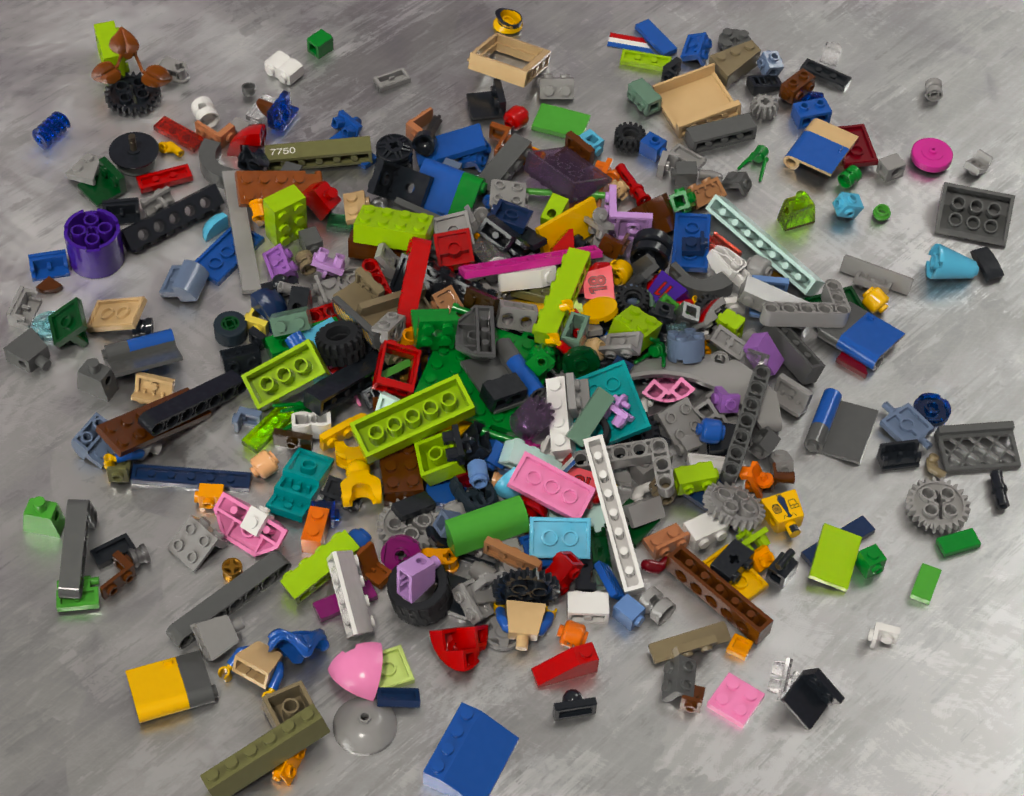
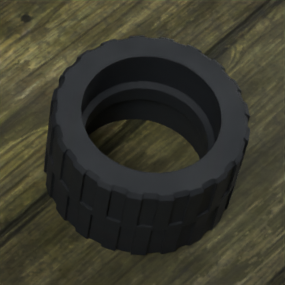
M443 565L435 569V583L438 584L436 592L429 599L422 602H413L412 604L397 594V566L392 569L393 571L388 577L387 592L395 613L405 623L414 626H427L442 619L450 610L453 602V593L448 574Z

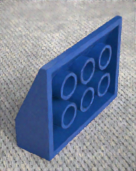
M461 702L423 771V784L448 796H490L519 741V737L481 710Z

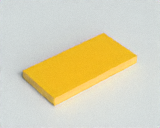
M594 197L587 198L535 228L537 234L547 238V244L540 248L541 253L550 252V248L568 229H573L574 236L580 234L583 240L593 235L588 232V224L584 222V216L592 218V213L597 208Z

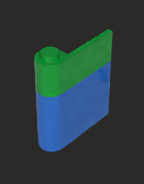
M429 158L424 159L419 171L434 177L423 208L440 216L464 211V207L467 204L473 210L477 196L485 193L488 186L485 178Z

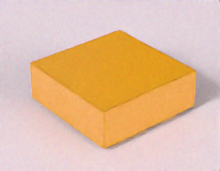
M735 633L726 648V653L745 661L754 641Z

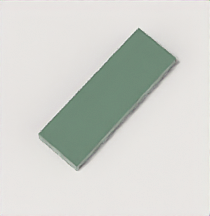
M597 387L565 436L580 447H583V439L591 436L615 397L601 387Z

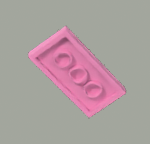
M526 451L507 484V487L565 518H581L596 488Z

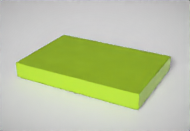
M824 523L808 578L846 592L862 537Z

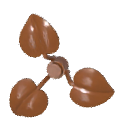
M122 26L109 41L110 49L114 53L119 54L117 64L114 66L109 61L101 62L91 73V78L97 82L104 84L116 83L121 78V71L117 68L122 57L131 59L134 56L141 73L144 74L141 77V81L146 86L153 88L162 87L173 79L168 70L160 65H151L146 68V71L143 69L137 56L139 42Z

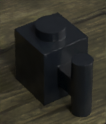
M789 548L785 553L781 552L768 567L766 579L782 589L795 575L799 562L793 558L795 555L793 549Z

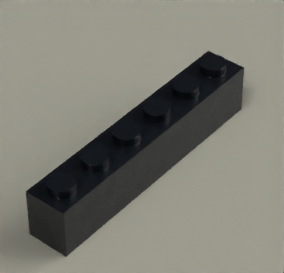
M374 349L363 356V358H360L358 362L345 366L305 389L303 405L318 416H322L371 387L379 351ZM384 361L382 371H384V370H386V369H388V368H390V367H392V366H394V365H396V364H392V365H389V366H388L387 363Z

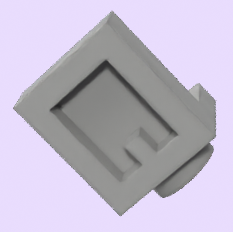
M663 150L658 163L656 177L663 178L665 171H669V167L675 168V162L679 161L680 155Z

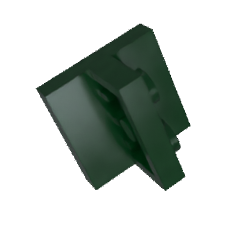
M75 297L48 316L53 343L56 347L60 348L70 340L83 348L89 344L86 333L88 327L81 299Z

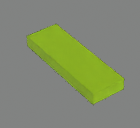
M623 49L620 65L663 71V66L670 62L672 57Z

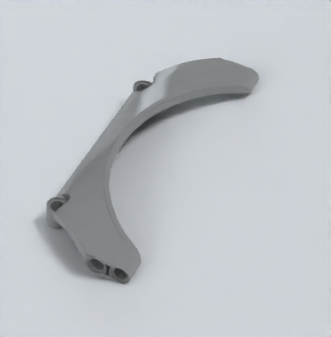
M724 351L705 354V359L702 358L701 362L683 364V360H677V363L670 362L666 357L664 368L661 364L662 358L644 359L640 363L634 364V368L630 372L632 380L644 378L679 379L682 377L686 381L702 385L713 391L715 386H722L728 393H738L740 395L739 408L742 406L753 373L750 368L736 359L729 361V357ZM627 360V361L630 362V363H632V364H634V361H635V360ZM715 360H720L722 363H717ZM563 370L559 375L556 374L555 377L565 376ZM767 384L755 424L760 430L769 426L774 432L781 431L782 418L777 393ZM547 392L537 401L529 420L531 425V441L540 445L547 435L550 436Z

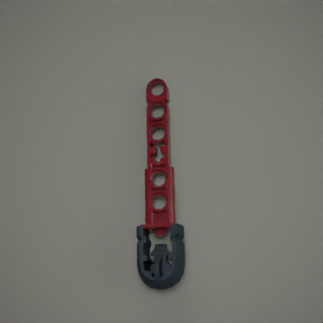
M466 463V473L456 475L450 481V491L455 500L457 499L458 502L463 503L466 513L499 502L497 493L490 480L487 486L480 489V491L475 488L465 492L463 488H473L469 482Z

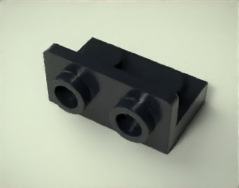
M257 343L219 351L225 373L233 369L240 374L246 373L262 364L261 353Z

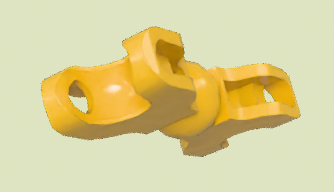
M335 441L336 464L346 470L345 474L347 477L340 483L343 508L352 507L353 501L361 497L371 499L373 504H382L381 480L370 474L369 466L374 462L367 464L359 446L349 447L344 441Z

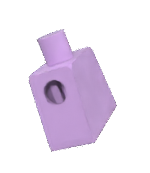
M418 553L398 564L397 594L411 604L415 602L434 584L435 569L441 565L439 558L434 555L428 558L423 553Z

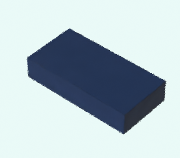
M378 687L376 693L377 707L420 708L419 688Z

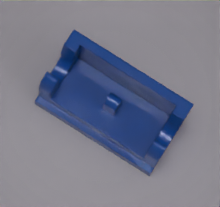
M65 249L28 255L33 282L45 280L48 276L53 279L70 276Z

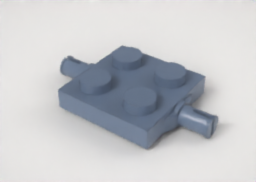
M888 401L883 403L882 408L889 414L880 420L879 425L897 442L918 439V442L926 450L933 446L925 437L931 434L935 427L910 403H906L898 408H894Z

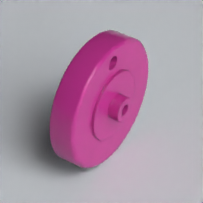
M923 138L914 143L910 157L914 165L919 169L930 173H938L950 167L953 151L948 144L939 139Z

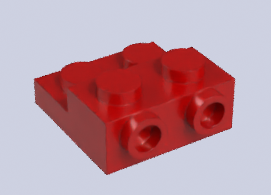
M469 228L433 234L438 266L449 267L451 272L454 273L460 266L476 264Z

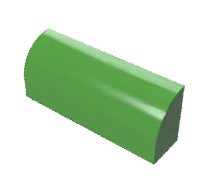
M520 495L445 520L447 545L454 556L457 557L483 548L487 536L503 541L529 532V518Z

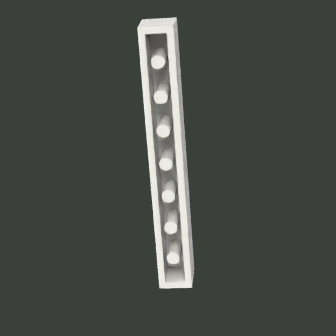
M603 435L583 439L625 595L629 594L632 596L645 592L644 583Z

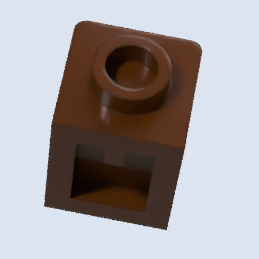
M695 685L694 697L682 695L679 708L689 713H700L706 687Z

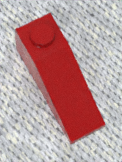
M589 642L574 646L531 668L537 687L540 688L597 672L599 658L593 643Z

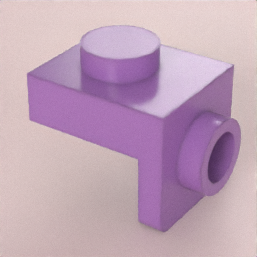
M715 386L714 393L711 395V402L720 413H737L740 395L738 393H728L722 386Z

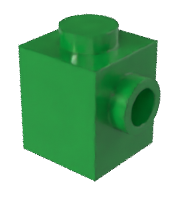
M322 29L307 38V51L318 59L334 50L333 37Z
M874 544L858 552L855 565L864 578L868 579L883 572L887 558L879 547Z

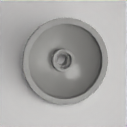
M361 697L348 700L337 710L333 719V733L336 741L343 749L355 755L368 756L383 751L392 743L397 732V718L391 707H377L376 697L374 701ZM368 717L367 720H362L361 718Z

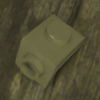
M132 461L115 462V466H108L109 482H129Z

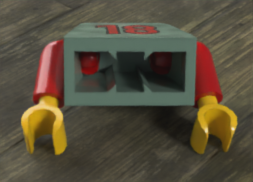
M571 299L561 300L562 304H559L562 312H570L561 340L558 333H547L550 339H545L547 345L556 344V348L561 351L562 355L573 347L585 346L588 335L590 316L580 314L576 308L574 309Z

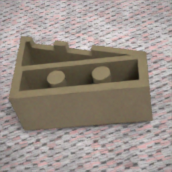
M753 40L710 55L709 64H715V73L728 90L731 84L738 82L742 75H746L757 66L761 49Z

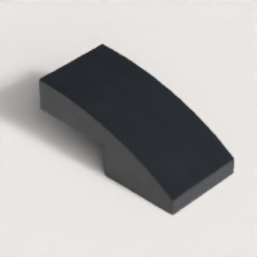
M987 246L970 251L973 260L981 268L986 282L1004 276L998 260Z

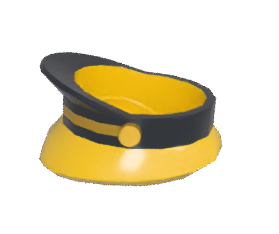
M499 8L495 11L496 18L493 21V26L496 31L503 34H514L522 29V16L519 12L506 8Z

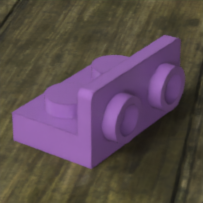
M280 243L262 254L271 279L277 274H284L287 277L292 275L299 278L297 273L299 270L298 266L292 260L293 254L288 247L285 248Z

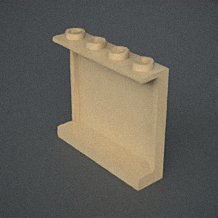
M714 63L652 85V88L662 98L661 111L678 138L685 136L686 128L741 114V103L739 100L734 101L715 73Z

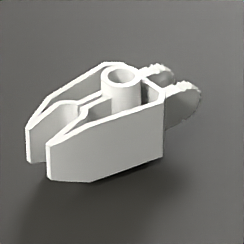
M716 245L707 255L709 265L715 273L718 274L722 271L738 287L741 286L748 275L752 276L745 269L747 262L727 247Z

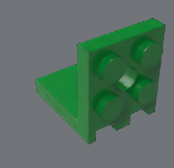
M449 308L411 310L410 317L416 349L430 347L431 350H438L439 346H449L450 349H454L458 325L457 314L450 315Z

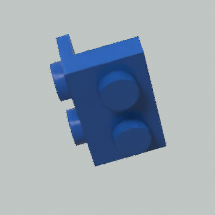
M485 138L487 150L459 158L458 162L462 163V169L475 166L479 173L483 171L491 152V146Z

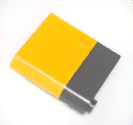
M200 650L126 670L139 723L214 703L215 698L219 697L216 685H211Z

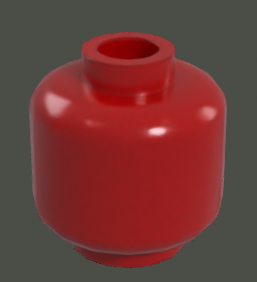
M515 105L504 114V125L511 127L513 131H519L529 121L528 111L523 106Z

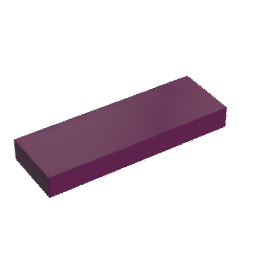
M369 580L364 581L365 586L362 587L364 595H368L369 602L377 600L378 595ZM335 594L313 603V608L321 623L341 615Z

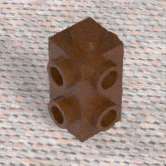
M804 68L800 69L781 84L779 97L791 105L796 101H800L804 95L812 92L814 89L816 76Z

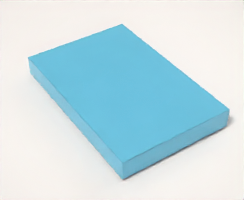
M530 517L529 555L536 556L537 558L553 559L560 551H571L578 559H590L591 518Z

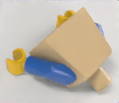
M507 600L505 605L493 603L494 614L502 631L507 633L509 639H516V649L520 651L528 650L529 641H537L538 636H543L557 613V608L554 611H550L548 606L543 603Z
M257 641L252 645L238 647L227 661L228 665L219 668L218 675L221 678L223 674L227 673L224 681L229 682L232 679V670L264 689L269 687V690L262 694L263 697L279 689L284 677V664L281 662L283 655L279 648H274L271 652H268L269 646Z

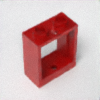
M384 340L379 349L371 389L385 391L404 398L414 393L422 350L416 349L413 345L405 346L398 344L395 340ZM386 353L411 360L407 383L381 376Z

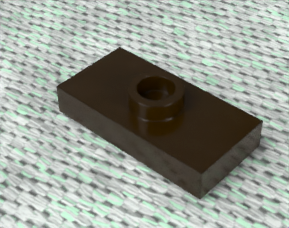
M274 428L273 443L274 445L289 449L300 447L312 451L313 435Z

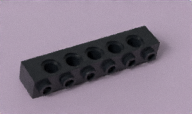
M210 184L122 229V242L126 251L139 252L144 249L143 245L147 243L151 245L158 242V237L162 235L167 237L175 233L174 229L178 227L182 229L189 226V221L193 219L197 221L204 218L205 213L208 211L213 213L221 209L220 205L225 202L216 184ZM201 199L205 200L206 205L204 208L200 205ZM186 206L190 208L189 216L185 213ZM171 214L175 217L173 224L169 220ZM155 222L160 226L158 232L154 229ZM140 230L144 233L143 240L138 237Z

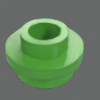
M879 204L874 208L873 216L876 219L884 221L890 218L891 211L887 205Z

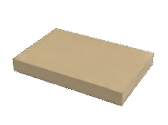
M145 296L97 300L87 322L88 329L86 331L92 333L136 329L147 299Z

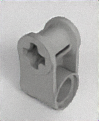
M165 56L159 65L166 68L173 77L172 81L178 84H184L189 81L190 77L187 73L188 67L186 62L169 56Z

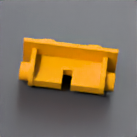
M303 749L275 767L272 771V779L278 782L283 779L287 786H290L297 774L302 759L305 757L307 749Z

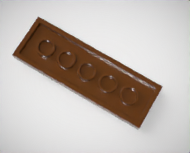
M187 387L97 425L95 431L119 457H122L210 418L212 412L207 410L156 436H152L138 424V418L143 412L190 390Z

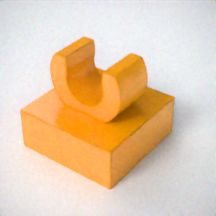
M761 545L754 550L753 568L758 573L768 568L775 560L773 553L770 552L767 545Z

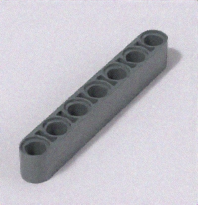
M764 364L755 366L720 472V480L723 484L725 481L729 485L735 483L741 471L771 374L770 368Z
M278 550L270 552L168 627L166 634L180 649L187 647L196 640L190 627L191 624L221 615H231L283 577L290 570L292 564Z

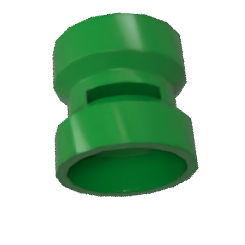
M850 165L846 171L838 175V182L842 187L849 189L854 183L862 179V172L857 166Z

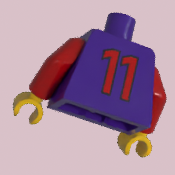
M659 270L658 274L647 282L646 289L655 298V303L664 293L668 294L679 305L683 301L695 304L698 297L696 295L689 299L688 290L663 270Z

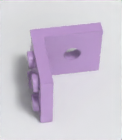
M609 184V192L605 191V202L607 204H604V209L608 212L607 220L615 226L614 230H609L608 235L622 241L626 233H629L628 240L633 242L634 235L638 231L652 228L653 213L617 211V185Z

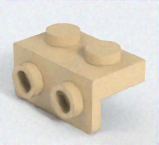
M364 190L343 194L347 225L354 224L363 205H371L369 196L366 197Z
M139 371L136 373L135 391L131 395V400L141 404H149L174 393L175 379Z

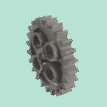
M933 476L932 481L925 477L924 482L918 480L917 485L913 484L912 488L909 489L905 500L907 503L905 509L909 510L907 515L913 516L912 522H919L917 527L924 525L925 531H928L930 528L933 534H935L936 530H939L941 535H943L944 530L951 534L952 529L958 531L959 526L963 527L964 523L967 522L971 511L969 508L971 503L967 501L968 495H962L964 489L957 490L958 484L950 485L951 480L945 483L943 477L940 478V481H937L935 476Z
M718 481L717 484L712 483L711 486L708 485L703 494L702 502L705 503L703 507L708 509L707 513L713 514V519L718 518L719 523H726V527L733 526L734 530L737 527L741 531H744L745 528L748 531H751L752 528L756 530L757 527L761 526L766 516V510L763 509L764 504H760L761 500L755 499V494H749L748 489L742 490L741 485L736 487L734 483L729 485L726 481L724 484Z
M389 502V508L383 507V513H379L377 533H379V540H383V545L389 537L400 534L416 539L420 544L421 550L423 548H430V545H436L431 537H427L425 530L428 526L433 525L439 512L435 513V509L403 522L391 510L392 502Z

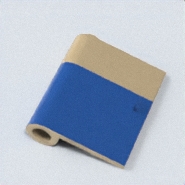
M814 118L785 155L783 162L789 169H797L802 163L831 177L859 136L821 119Z

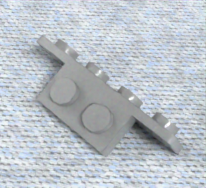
M847 254L844 256L840 267L841 272L854 276L852 283L857 284L859 288L879 287L886 295H888L890 290L908 295L914 280L911 277Z

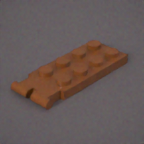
M236 171L234 174L239 207H249L250 201L264 199L292 184L303 192L311 184L323 181L322 172L315 171V174H306V171Z

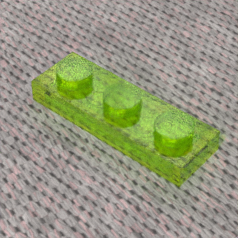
M275 407L241 440L242 445L258 454L273 439L274 428L283 429L292 421L291 414L294 412L280 413L281 409L287 407Z

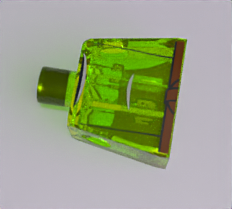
M798 191L796 196L784 200L777 220L784 231L815 223V204L806 192Z

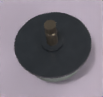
M142 132L122 134L109 147V156L113 163L117 165V168L122 173L131 176H138L149 172L153 168L155 159L159 154L157 141L152 136Z

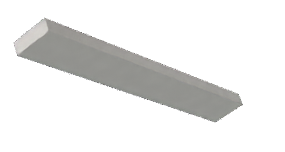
M240 170L222 171L242 294H251L260 290L261 284L247 207H239L234 173Z

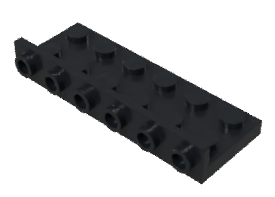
M407 252L402 253L389 286L392 292L400 291L402 288L408 260ZM428 259L423 283L427 288L425 297L429 303L434 293L449 285H452L462 304L466 287L469 286L503 300V297L498 295V291L490 288L485 289L482 287L483 284L464 279L459 273L451 272L449 267L442 265L440 267L435 264L434 260Z

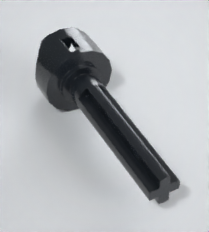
M434 115L427 129L419 131L415 135L412 146L419 154L426 157L433 154L437 146L435 134L442 123L441 115Z

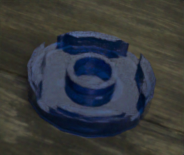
M924 393L914 401L913 407L934 427L945 424L951 415L949 402L941 398L939 394Z

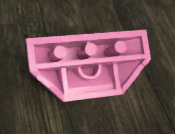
M222 492L213 510L217 517L220 531L224 533L226 540L254 557L280 548L289 532L286 527L275 519H269L260 536H254L240 527L251 505L226 492Z

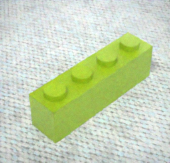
M346 530L337 532L331 537L330 542L319 546L311 557L301 560L297 568L286 572L280 582L294 601L300 604L331 579L326 558L332 552L352 550L353 555H355L360 547Z

